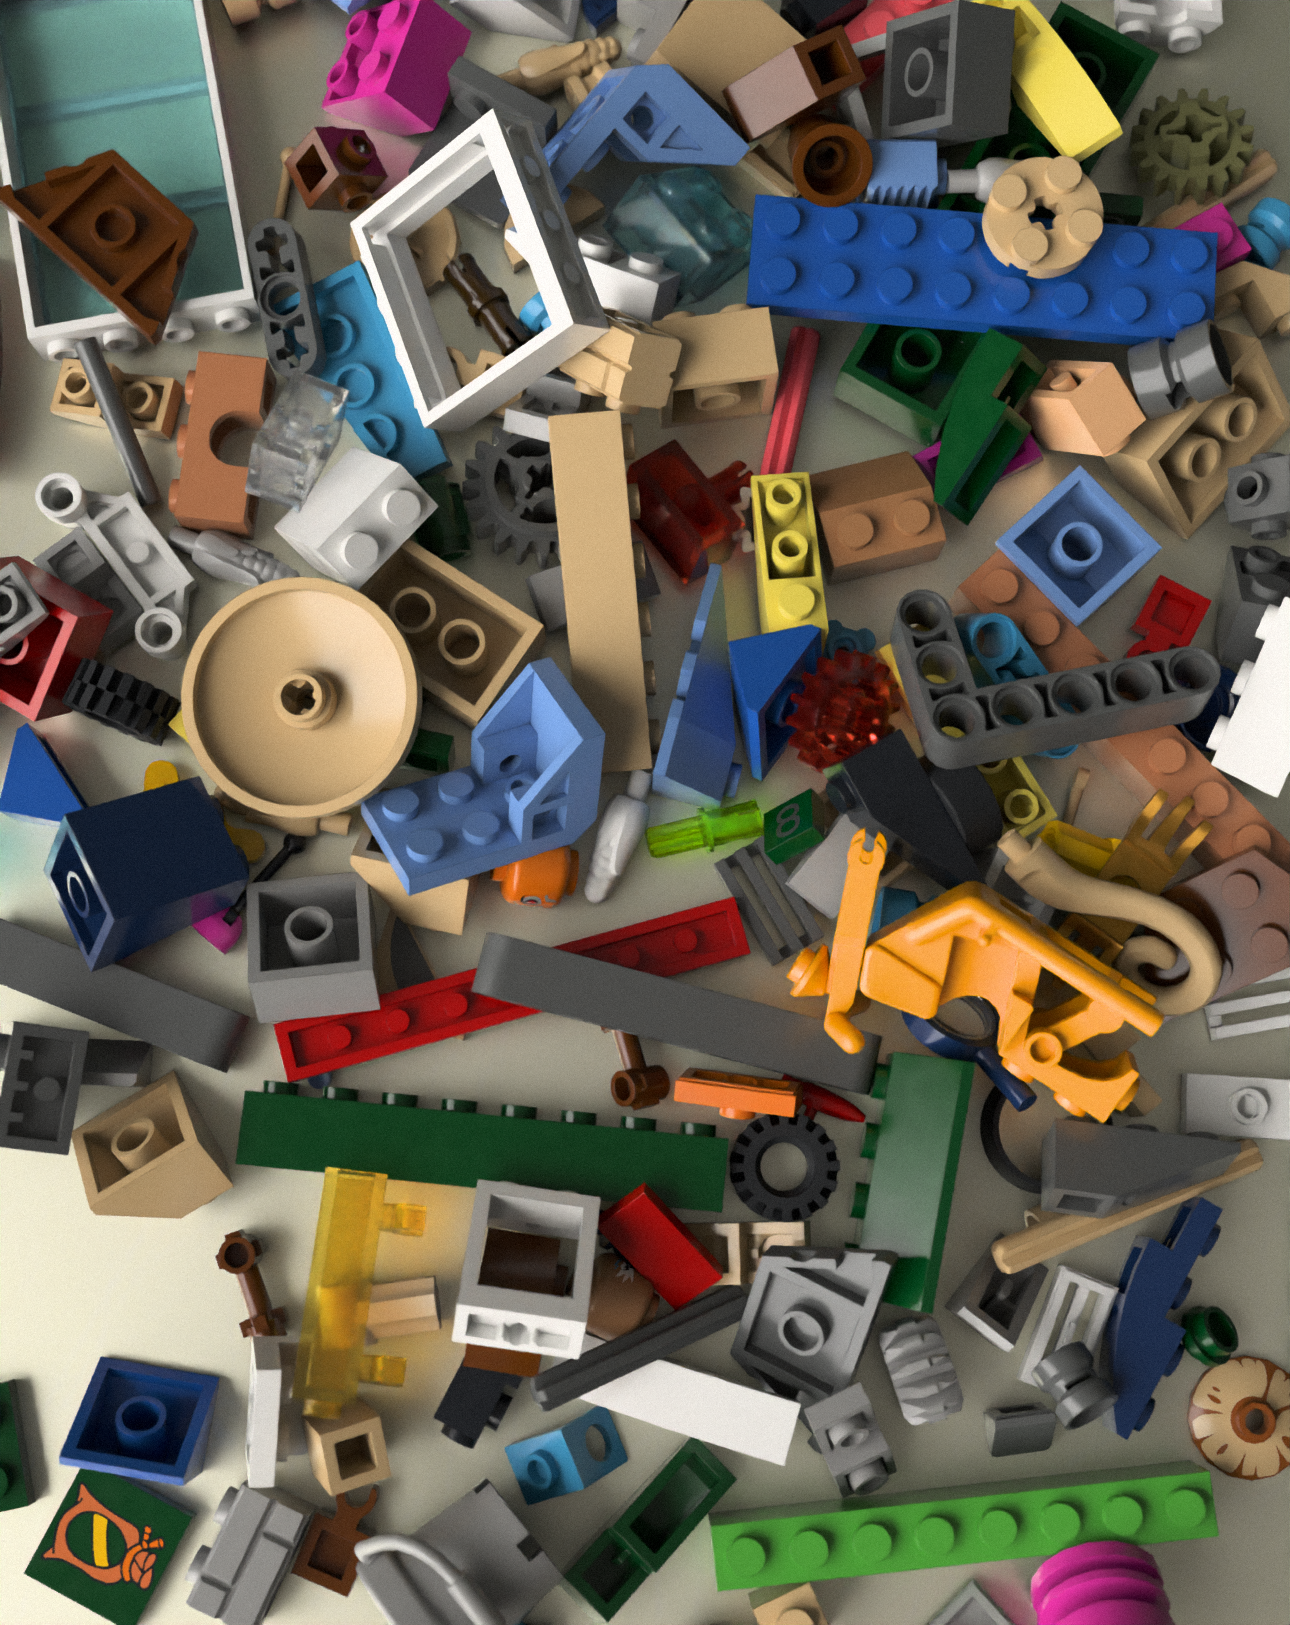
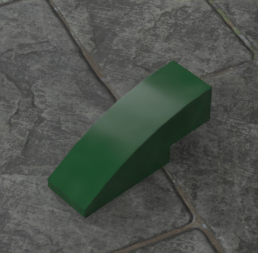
M991 328L988 329L970 360L954 396L943 431L936 466L934 502L967 526L1032 429V426L1019 415V412L1048 369L1024 344Z
M689 1437L643 1482L560 1571L564 1579L559 1585L596 1624L608 1623L646 1578L651 1574L657 1573L735 1483L737 1478L699 1439Z

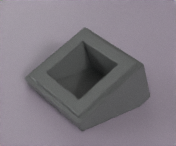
M1041 1402L986 1409L987 1412H983L991 1456L1017 1455L1045 1451L1050 1448L1057 1422L1056 1415L1053 1410Z

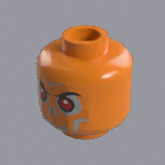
M570 845L546 851L490 870V880L500 881L502 897L511 904L554 908L562 901L564 895L572 896L575 891L579 873V853L577 850L571 849Z

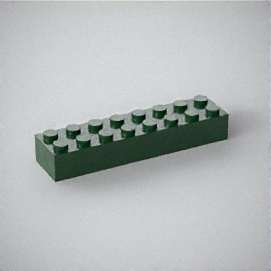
M1061 1L1048 23L1074 55L1107 103L1120 126H1122L1144 89L1160 54ZM1010 88L1011 111L1008 121V134L977 140L961 169H975L979 162L992 157L1026 160L1035 157L1054 159L1062 155L1020 109ZM1112 142L1079 163L1082 171L1090 179ZM946 192L937 209L983 213L986 204L977 200L974 193L948 194ZM1036 206L1034 213L1029 217L1054 219L1056 216L1050 209ZM868 323L839 371L833 395L928 448L935 444L945 427L957 389L970 360L986 333Z

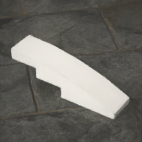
M585 1332L580 1354L608 1341L597 1335ZM555 1356L552 1367L571 1358ZM667 1356L578 1397L579 1399L633 1418L782 1466L786 1462L801 1403L798 1400L741 1384L739 1380L680 1363V1360Z

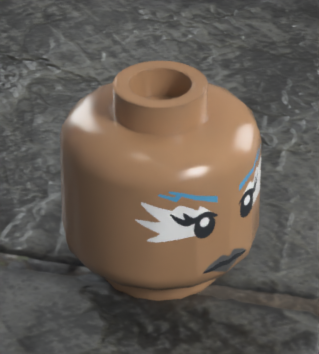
M602 1253L593 1262L585 1330L606 1341L617 1338L653 1321L659 1306L660 1296L654 1293L653 1285L629 1261L614 1253ZM574 1271L565 1289V1294L570 1297L572 1296Z

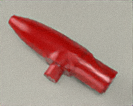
M784 1074L781 1079L801 1082V1085H804L802 1105L806 1109L803 1115L810 1117L809 1119L814 1121L817 1112L850 1122L863 1123L866 1115L853 1103L830 1090L812 1082H803L787 1074Z

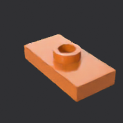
M689 1067L676 1080L674 1101L720 1107L719 1114L732 1119H753L756 1112L794 1118L802 1106L804 1085L796 1081Z

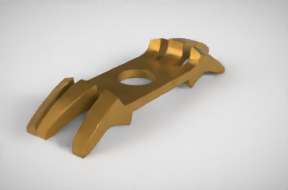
M1159 788L1128 827L1124 838L1095 878L1110 881L1115 876H1127L1135 881L1138 889L1160 895L1170 879L1178 873L1188 856L1214 826L1206 820L1201 821L1169 855L1164 853L1168 843L1191 810L1195 801L1185 796L1145 839L1142 837V834L1169 796L1167 792ZM1070 912L1055 930L1068 938L1075 929L1080 935L1073 942L1088 952H1091L1096 946L1100 947L1103 950L1096 957L1110 966L1123 950V943L1127 941L1138 924L1119 919ZM1054 975L1050 985L1060 991L1067 982Z

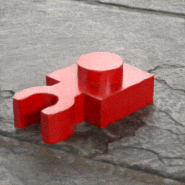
M1160 574L1154 581L1130 627V630L1144 636V638L1136 642L1124 654L1122 659L1168 649L1188 647L1212 601Z

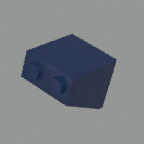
M200 776L64 814L43 869L91 972L107 967L234 905L250 878L247 857L239 845L233 844L224 826V814L221 804L214 795L208 794Z

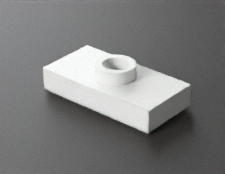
M1182 1073L1180 1133L1209 1132L1217 1136L1290 1140V1080Z

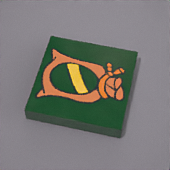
M80 1468L23 1574L116 1625H139L197 1514L128 1476Z

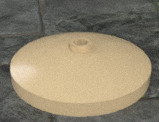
M289 577L272 580L246 590L229 601L209 620L193 645L186 663L181 690V710L187 739L195 757L211 780L225 793L247 807L263 813L297 819L319 818L341 813L361 804L381 790L394 777L407 758L418 732L422 712V683L417 660L409 641L393 618L379 605L356 590L334 581L312 577ZM313 691L312 696L316 700L315 705L311 710L304 709L303 699L306 694Z

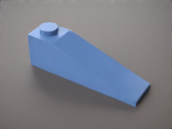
M710 562L691 633L690 649H687L681 667L676 691L677 698L672 700L653 772L652 794L719 811L723 796L735 798L743 765L732 762L736 742L722 565Z

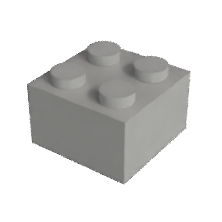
M358 872L246 884L248 985L259 1023L381 1010L375 912L370 885Z

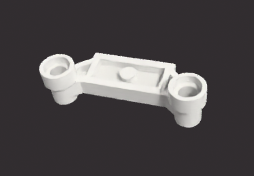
M57 472L44 477L38 484L35 492L36 503L40 510L53 522L71 529L80 527L86 530L145 610L135 625V637L139 645L148 654L156 658H162L167 661L181 658L188 648L186 631L189 595L199 585L129 491L120 497L85 490L73 476L67 473ZM72 502L68 508L63 509L66 504ZM172 633V637L167 643L160 644V640L164 635Z

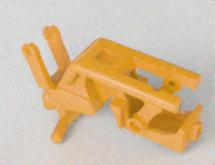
M866 827L859 829L853 835L847 854L849 865L831 959L829 948L822 943L816 952L806 946L786 976L795 982L790 991V994L794 997L830 994L824 1028L828 1035L845 1052L851 1054L859 1053L864 1048L865 1038L863 1033L850 1022V1018L866 1012L871 1005V999L920 1018L931 1019L937 1014L939 1006L954 998L980 996L989 1000L996 1007L1000 1016L997 1046L999 1055L1003 1057L1001 1063L1009 1072L1027 1083H1032L1034 1079L1042 1082L1055 1091L1053 1098L1062 1107L1081 1118L1086 1113H1089L1104 1123L1114 1109L1118 1111L1124 1110L1132 1101L1140 1086V1080L1137 1079L1140 1073L1133 1053L1126 1049L1115 1058L1096 1061L1076 1057L1065 1050L1099 1033L1116 1031L1122 1026L1124 1020L1148 1036H1153L1164 1020L1163 1012L1153 1007L1157 997L989 886L978 881H967L874 932L868 937L865 946L879 872L885 863L887 839L879 830L874 840V848L866 850L863 846L866 840ZM1041 966L1081 991V993L1049 1009L1034 1008V998ZM861 972V975H860V984H859V985H860V990H856V988H857V983H858V978H859V973Z

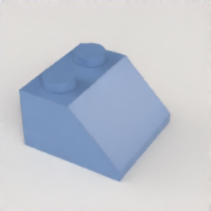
M1081 465L1073 470L995 542V545L1076 627L1109 602L1162 549Z

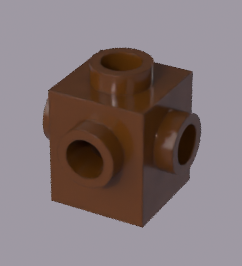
M334 126L313 127L284 162L308 210H338L345 213L359 211L371 202L372 194L388 177L376 154L374 144L368 138L365 131L360 129H345Z

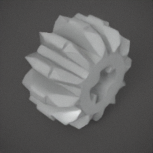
M928 1314L914 1318L911 1315L894 1321L895 1324L882 1328L878 1341L904 1418L913 1426L925 1422H929V1424L947 1419V1415L961 1411L964 1398L937 1321Z

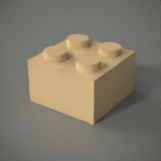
M734 304L723 308L719 313L696 316L693 312L679 311L666 315L661 321L652 322L653 327L678 338L679 342L682 343L676 370L670 372L669 375L673 382L667 404L658 409L660 429L771 414L779 370L769 306L752 308L746 304Z

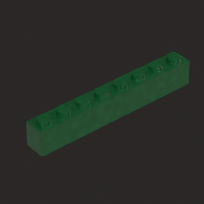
M263 1080L262 1092L246 1090L244 1092L235 1164L477 1188L478 1179L494 1182L509 1181L521 1186L548 1190H570L582 1195L601 1197L600 1201L618 1202L645 1182L667 1207L722 1213L729 1139L716 1137L717 1125L681 1122L680 1134L657 1132V1119L621 1116L620 1128L597 1126V1113L561 1110L560 1122L537 1120V1107L502 1104L501 1116L477 1114V1101L442 1098L441 1110L417 1108V1095L383 1092L381 1104L358 1102L359 1090L323 1086L322 1098L298 1096L300 1084Z

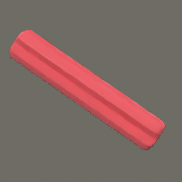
M795 326L791 329L760 475L792 472L820 341V333L813 328Z

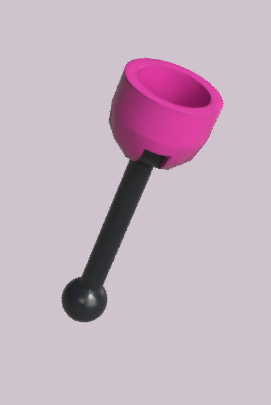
M287 834L283 840L284 847L251 883L269 881L292 854L302 853L307 845L305 836ZM247 888L240 894L234 905L191 925L224 955L237 943L242 934L243 922L240 912L247 905Z

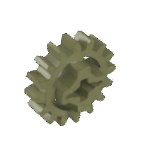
M1184 88L1178 89L1177 99L1174 102H1170L1162 95L1156 97L1154 111L1143 108L1140 111L1138 125L1132 126L1129 166L1138 167L1136 181L1139 184L1147 183L1151 180L1154 181L1152 195L1156 198L1166 190L1174 192L1173 202L1178 205L1182 202L1185 194H1193L1194 200L1198 205L1204 204L1205 194L1210 190L1220 198L1226 196L1228 182L1238 185L1241 183L1245 167H1249L1254 145L1251 142L1254 127L1243 125L1246 111L1240 108L1229 112L1227 107L1230 97L1226 95L1220 97L1216 102L1209 101L1208 89L1205 88L1201 89L1197 98H1189Z

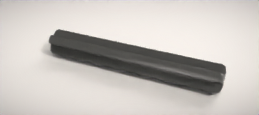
M729 1285L588 1350L580 1354L579 1359L571 1358L534 1375L530 1380L531 1395L541 1411L548 1412L741 1321L748 1295L744 1293L740 1285Z

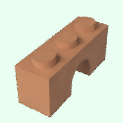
M199 351L196 371L189 370L187 374L185 399L186 403L191 405L188 425H180L177 436V454L182 459L180 479L172 480L169 489V510L171 513H174L177 521L185 529L199 534L205 530H220L233 534L240 539L254 540L261 484L252 468L225 464L221 461L220 457L224 444L234 434L248 430L269 432L277 379L267 358Z

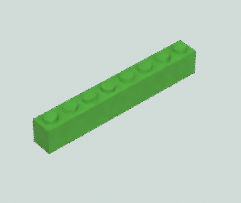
M1191 1460L708 1513L714 1575L718 1592L1055 1555L1062 1550L1087 1542L1118 1541L1133 1545H1146L1219 1536L1210 1471Z

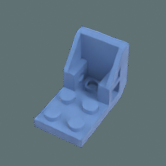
M669 64L636 65L608 70L544 146L542 151L561 201L564 204L572 193L567 184L581 168L585 172H589L607 153L608 149L620 161L735 166L750 147ZM503 195L500 201L508 208Z
M551 657L530 662L472 730L470 766L376 793L361 803V815L409 896L573 844L597 820L605 732Z

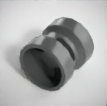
M1081 1341L1068 1344L1051 1353L1037 1364L1032 1371V1377L1040 1390L1051 1394L1057 1403L1055 1413L1066 1430H1074L1092 1422L1107 1412L1118 1400V1395L1107 1379L1099 1378L1094 1371V1358L1084 1342Z

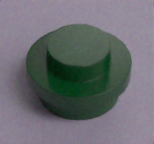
M1195 1306L1183 1314L1181 1327L1187 1331L1182 1338V1342L1187 1352L1208 1367L1215 1368L1228 1362L1231 1353L1236 1351L1239 1344L1238 1333L1230 1317L1216 1306H1209L1207 1308Z

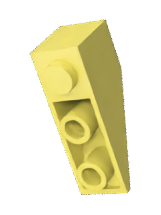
M809 472L751 476L761 634L812 624L821 628L823 657L829 627Z

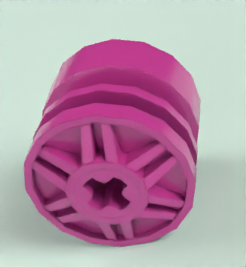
M1100 1541L1074 1546L1062 1550L1045 1561L1031 1580L1030 1595L1033 1608L1037 1613V1625H1175L1169 1614L1170 1602L1163 1588L1164 1581L1160 1568L1153 1555L1137 1545L1118 1541Z

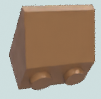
M909 451L809 475L819 557L827 586L937 560L947 541L937 503L934 502L932 486Z

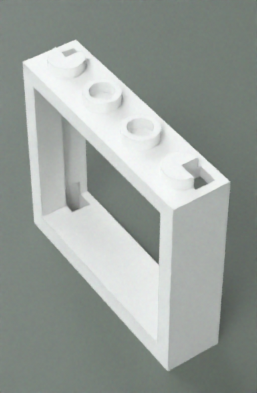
M492 108L350 223L361 252L360 258L367 268L377 296L378 308L385 318L393 340L396 358L403 368L414 399V407L418 410L424 428L456 432L465 431L610 331L530 119ZM494 169L552 325L461 389L406 237Z

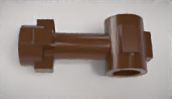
M601 1027L604 1033L612 1032L623 1068L622 1071L616 1072L611 1079V1093L615 1102L622 1107L631 1106L634 1111L651 1108L660 1104L659 1100L665 1099L670 1090V1080L666 1070L660 1065H646L638 1036Z
M243 1229L225 1235V1242L221 1245L219 1253L215 1258L219 1269H224L236 1276L249 1315L248 1319L239 1323L243 1337L249 1336L252 1343L253 1336H286L288 1332L285 1322H288L289 1318L285 1306L272 1307L258 1267L263 1254L267 1252L263 1239L246 1234Z

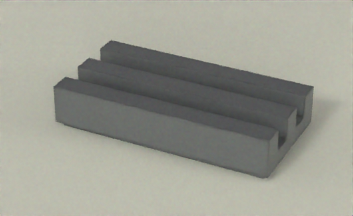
M764 835L754 840L750 845L735 851L731 856L714 863V869L730 896H735L741 915L772 967L824 937L823 932L802 897L785 884L789 875L782 863L776 865L764 853ZM760 855L806 934L798 938L753 862L752 858L754 856ZM741 865L787 945L780 949L776 947L733 874V868Z

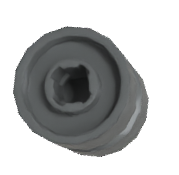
M1206 319L1177 330L1175 339L1172 342L1160 336L1130 347L1127 352L1128 366L1134 390L1141 407L1151 420L1183 410L1188 398L1192 397L1198 403H1203L1232 393L1234 390V378L1228 353L1221 334L1211 319Z

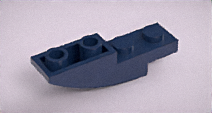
M1195 1196L1181 1203L1160 1243L1153 1238L1136 1235L1115 1283V1287L1119 1288L1102 1335L1099 1378L1107 1379L1118 1395V1400L1101 1416L1102 1426L1128 1440L1133 1430L1139 1432L1147 1424L1155 1407V1399L1151 1396L1162 1375L1169 1377L1175 1371L1184 1354L1185 1346L1180 1342L1187 1330L1168 1320L1165 1316L1169 1309L1175 1311L1182 1305L1192 1285V1279L1187 1277L1198 1255L1205 1257L1212 1250L1220 1235L1221 1226L1216 1224L1223 1209L1203 1197Z

